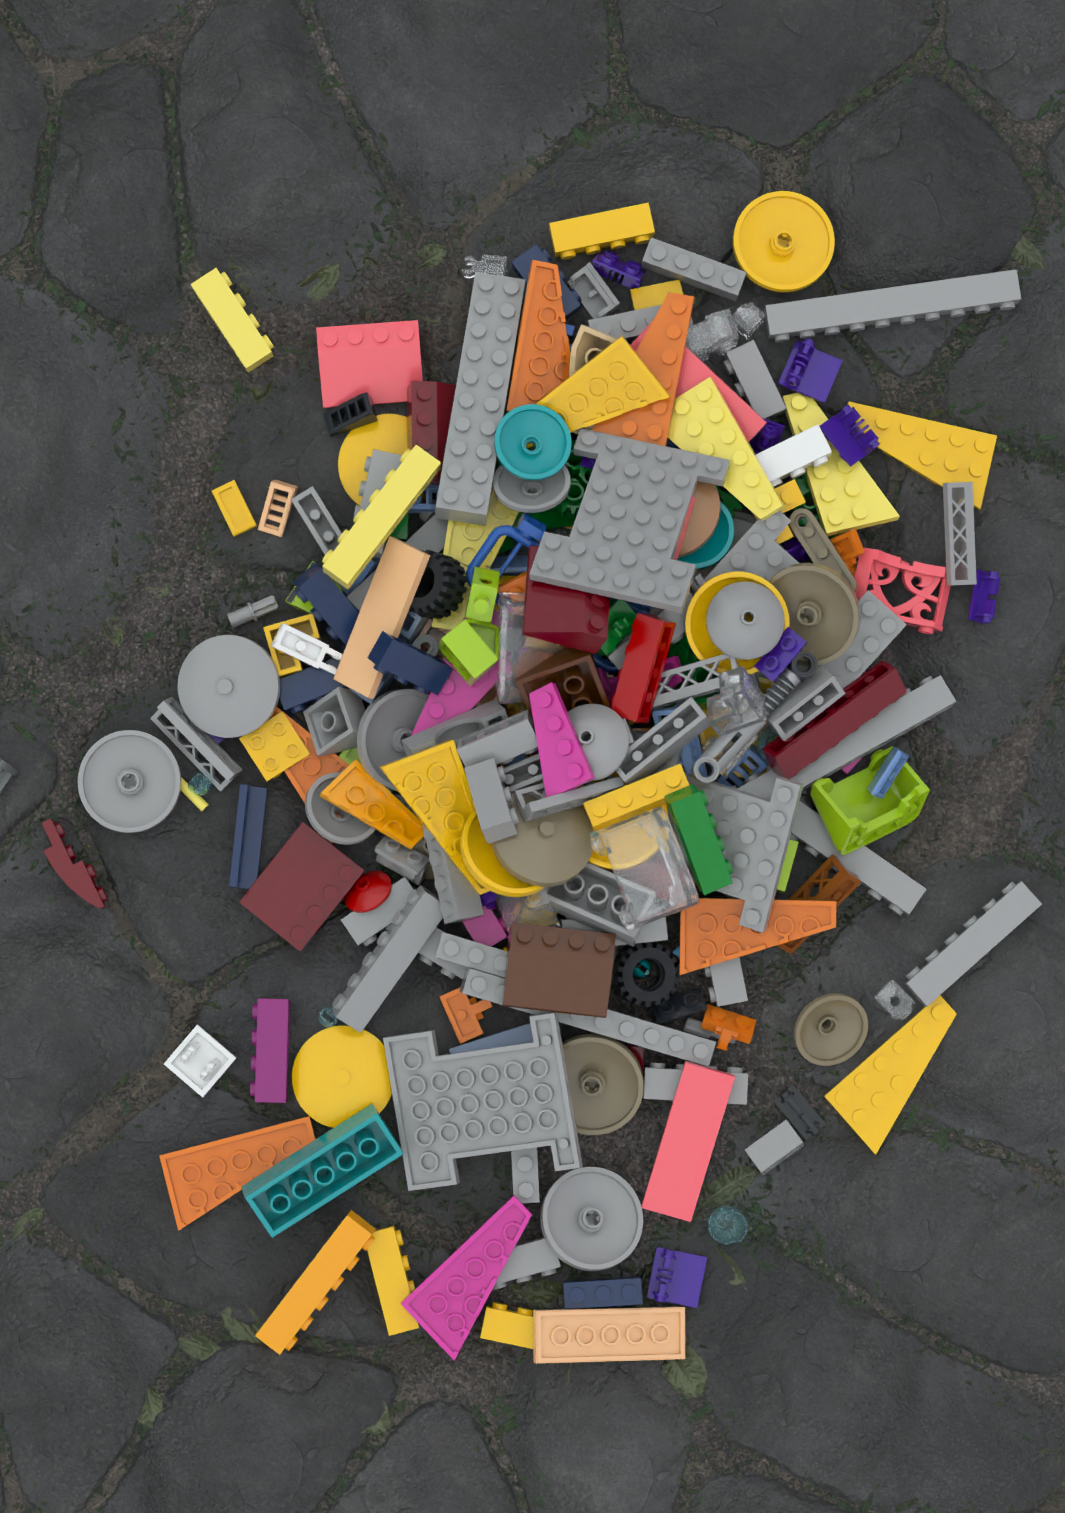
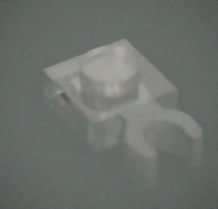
M482 255L481 261H477L471 256L464 257L465 265L473 266L469 270L462 269V274L465 278L475 277V272L506 276L507 256Z

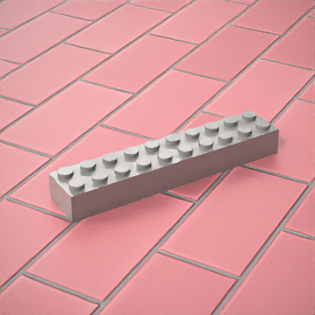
M475 272L436 501L435 518L483 526L487 524L493 478L497 463L494 436L499 422L505 415L526 279Z

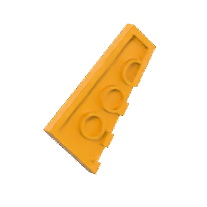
M356 759L319 795L410 850L424 838L422 821L384 785L369 776Z

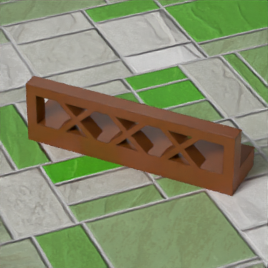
M832 854L789 900L837 901L838 907L862 881L857 875L847 870L837 856ZM835 865L839 872L832 879H827L828 871ZM820 885L819 893L815 897H810V891L813 886ZM809 936L777 946L793 954Z

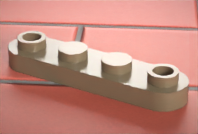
M803 508L795 510L789 518L791 520L789 525L813 563L826 566L838 572L848 581L856 593L858 586L856 579L813 513ZM802 518H806L808 521L804 527L799 525V521Z

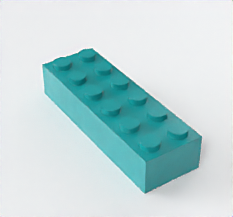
M372 1103L241 1188L245 1199L273 1238L404 1153Z

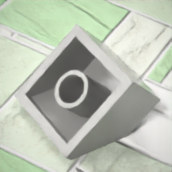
M337 687L303 711L317 755L320 757L357 747L358 727L365 708L361 697L350 691L351 689Z

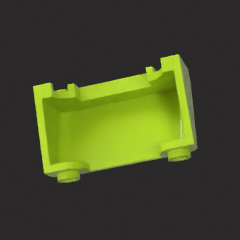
M893 746L885 750L880 749L876 751L870 758L871 762L868 768L835 784L830 778H819L811 786L810 795L834 846L841 855H847L908 825L921 812L930 789L907 762L882 799L872 795L867 790Z

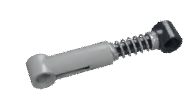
M799 652L785 668L786 670L781 673V677L776 679L777 682L772 683L771 688H767L766 694H762V698L757 699L756 704H752L751 707H745L706 751L694 761L691 772L695 780L701 783H708L718 777L723 769L766 724L767 715L770 716L769 712L775 710L774 707L776 705H780L778 702L781 699L784 700L783 697L786 694L789 695L788 692L791 689L794 690L793 686L796 687L799 682H803L807 677L814 674L817 669V661L814 655L809 652ZM799 658H804L808 661L809 668L806 672H801L797 669L796 663ZM729 741L733 742L717 760L713 759ZM704 762L712 767V773L708 777H703L699 773V766Z

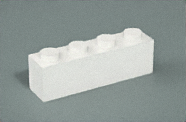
M816 425L756 454V457L773 487L776 488L783 483L782 479L791 476L794 479L806 472L805 468L814 465L816 468L827 463L832 451L819 425Z

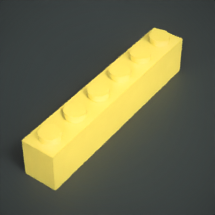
M415 445L412 450L408 448L400 458L401 465L397 470L392 469L384 479L386 482L381 490L376 489L369 498L370 505L365 511L361 509L353 520L355 522L354 526L350 531L346 529L340 535L337 541L340 544L334 551L330 549L322 560L324 563L323 572L347 590L441 470V462L418 445Z

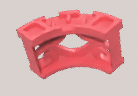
M863 548L865 553L856 556L858 564L855 579L858 585L856 591L858 600L867 592V586L871 585L872 590L869 591L906 623L907 626L917 627L918 632L933 635L934 631L942 632V624L951 585L947 586L946 567L915 561L910 566L909 563L902 561L900 557L877 549ZM883 568L886 569L888 573L887 578L878 580V577L883 576ZM898 572H902V581L905 588L915 596L901 605L892 607L885 598L880 585L892 582ZM913 577L919 578L920 582L915 586L922 587L921 590L912 585L911 580ZM942 581L938 598L931 595L939 582ZM924 600L937 604L933 620H927L920 616L921 610L931 612V608L927 604L922 603ZM909 611L910 617L901 616L900 614Z

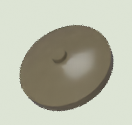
M799 563L780 570L768 581L779 591L786 603L790 621L789 628L807 642L800 652H809L814 655L817 666L837 659L850 647L859 630L861 612L856 593L843 576L833 569L820 564ZM799 658L797 660V665L809 666L806 659Z
M512 793L513 802H510L509 805L510 808H515L518 815L519 823L515 824L518 834L491 843L494 854L500 864L518 880L539 887L558 886L575 878L588 863L594 847L592 824L584 809L578 806L524 822ZM530 794L523 796L526 805L529 802L539 800Z
M584 1034L564 1041L562 1045L577 1133L602 1135L624 1126L637 1112L644 1090L643 1072L634 1054L621 1042L604 1035Z

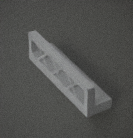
M973 482L943 483L947 586L977 584Z
M726 654L662 672L661 679L665 678L663 683H659L661 687L656 694L652 710L686 701L690 697L694 699L747 683L746 676L743 672H740L737 659ZM730 659L733 673L723 676L716 672L721 661ZM714 664L712 669L707 665ZM703 667L710 672L706 680L699 683L693 680L692 676L697 668ZM690 671L688 675L683 674V672ZM678 674L685 678V681L680 689L674 690L667 686L673 675ZM714 674L718 676V678L711 679ZM689 681L694 683V685L687 686ZM665 688L670 691V692L663 693V691H664Z
M173 697L163 700L157 707L158 711L150 719L220 792L223 791L243 769L208 733L202 731L190 721L182 706ZM164 714L173 725H166L160 719V716ZM180 732L191 742V744L184 743L180 739ZM198 751H199L209 762H202V761L198 758ZM215 768L225 778L223 782L215 776Z
M612 775L604 778L605 781L595 784L589 781L583 784L584 787L550 797L545 796L544 783L516 790L513 795L524 822L584 805V802L624 787V783L620 776L613 778ZM530 794L539 800L529 802L526 805L523 796Z

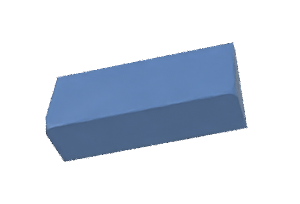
M509 556L496 557L490 570L499 571ZM515 556L502 576L520 575L526 572L528 556Z
M894 746L867 790L872 795L882 799L906 763L909 755Z

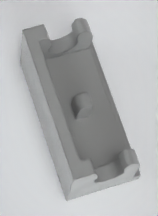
M588 263L572 275L567 282L569 287L575 289L582 300V305L593 319L609 316L619 308L620 302L591 263Z
M785 1120L746 1148L745 1151L763 1176L802 1148L804 1144L789 1122Z

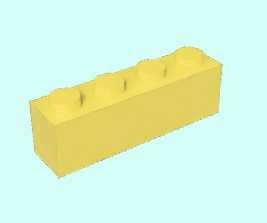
M217 268L193 282L191 286L249 373L273 357L271 349L274 346L266 334L261 336L257 328L260 325L254 315L250 314L248 316L243 309L246 303L240 294L236 293L234 295L229 288L233 284L225 272L220 274Z

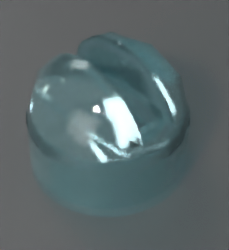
M202 773L195 774L188 784L189 790L200 796L207 794L210 790L209 787H211V782Z
M325 1007L318 1014L319 1023L327 1028L335 1026L339 1020L335 1017L332 1007ZM324 1012L334 1019L332 1023L322 1016Z

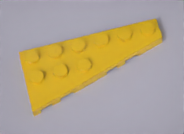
M621 335L539 400L536 405L548 407L559 414L571 433L577 429L622 415L630 410L647 406L655 401L669 398L670 395ZM527 444V445H526V448H530V447H532V446H534V445H533V444Z
M941 995L927 1007L920 1010L824 1095L875 1155L957 1014Z

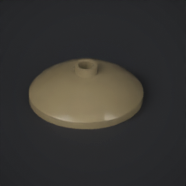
M831 993L816 998L802 1010L795 1023L794 1041L798 1051L806 1060L816 1065L831 1066L846 1061L860 1049L865 1041L868 1032L866 1012L857 1000L845 994Z

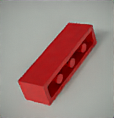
M637 613V617L632 623L630 642L625 649L623 667L618 674L616 692L611 699V709L620 717L633 722H649L675 630V622L652 614Z

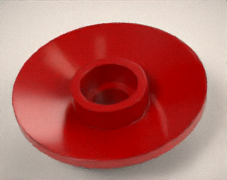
M369 871L362 874L344 896L345 904L351 911L357 913L374 910L384 903L391 893L392 881L390 877L382 871Z

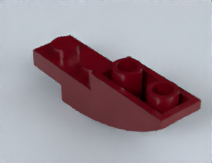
M53 819L42 822L52 844V847L43 851L60 878L88 903L99 909L107 908L105 901L108 900V897L103 887L98 888L94 881L97 874L92 864L87 865L83 860L77 863L74 862L77 856L71 845L66 846L63 839L66 833L60 822L55 823Z

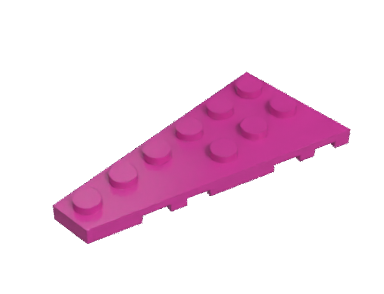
M493 610L492 620L488 623L498 628L511 630L513 618ZM521 644L518 659L528 649L527 647H523ZM499 648V659L494 668L471 687L446 659L445 663L452 667L453 670L439 694L430 693L411 736L471 710L512 667L508 658L509 649Z
M515 1195L401 1302V1305L454 1361L532 1216V1213Z

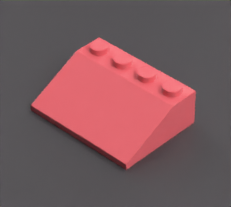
M418 320L316 328L323 408L337 407L366 392L372 398L374 405L407 402V388L410 382L423 381Z

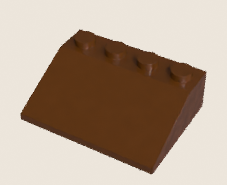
M566 647L516 678L517 685L532 718L529 693L551 682L556 684L567 712L585 704H600L611 709L610 699L592 653Z
M512 922L508 936L502 1006L606 1018L616 934Z

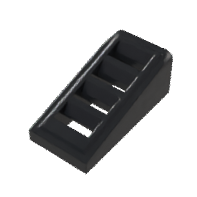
M368 392L360 394L323 413L330 437L378 421L372 398ZM364 407L365 412L361 413L360 408ZM355 410L356 416L352 418L351 411ZM346 413L347 421L343 422L342 414ZM337 417L339 424L336 427H334L332 418Z

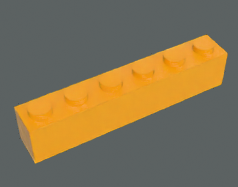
M351 1210L255 1336L279 1355L284 1349L290 1351L298 1340L295 1334L300 1328L305 1331L313 1321V1318L310 1316L315 1308L318 1311L323 1308L329 1300L325 1296L330 1289L336 1291L344 1280L340 1275L346 1268L349 1271L352 1270L359 1260L356 1255L362 1248L366 1251L375 1240L371 1235L376 1229Z

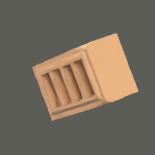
M279 480L271 481L258 530L283 537L293 506L291 499L296 497L298 486ZM277 489L288 492V497L277 494ZM273 500L286 503L285 507L273 504ZM270 509L283 513L282 517L270 514ZM269 519L279 522L280 526L267 524L266 521Z

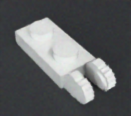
M281 623L271 647L317 669L321 668L336 675L337 669L330 664L323 663L322 660L325 654L330 655L336 660H341L343 654L329 648V645L284 623Z

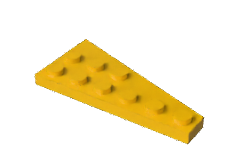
M848 402L851 408L854 407L861 416L855 423L857 424L862 419L865 420L858 427L863 429L866 425L870 426L863 433L865 434L868 430L872 429L876 436L879 437L878 442L880 445L877 448L882 450L883 453L890 457L892 456L906 467L943 487V483L973 482V506L977 510L981 509L997 439L996 435Z
M450 739L380 766L384 774L477 894L481 895L489 892L490 890L482 886L470 874L461 854L460 838L462 829L468 817L475 810V805L454 740Z

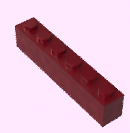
M883 660L846 686L843 689L845 694L786 741H783L778 736L763 747L762 750L772 771L778 776L787 779L796 776L808 764L816 761L819 756L830 748L835 747L849 734L857 731L869 719L876 717L880 711L896 702L899 697L907 692L897 669Z

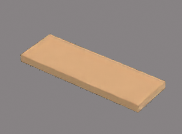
M389 536L337 668L336 675L333 678L334 680L367 698L374 699L383 674L373 668L375 664L367 657L382 631L398 638L430 558L429 554L395 537Z
M685 1307L533 1310V1363L536 1364L685 1359Z

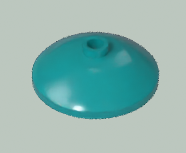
M527 404L512 409L501 419L494 436L495 452L500 463L511 474L525 480H542L555 475L565 465L571 452L572 441L567 424L559 414L542 405ZM533 444L535 450H528L526 448V445Z
M720 502V519L712 537L700 549L692 554L678 558L677 561L695 564L696 569H704L718 563L728 553L734 539V523L730 512L722 502Z

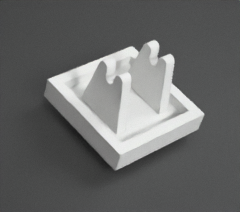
M196 1025L164 1065L201 1097H204L237 1057L203 1028Z

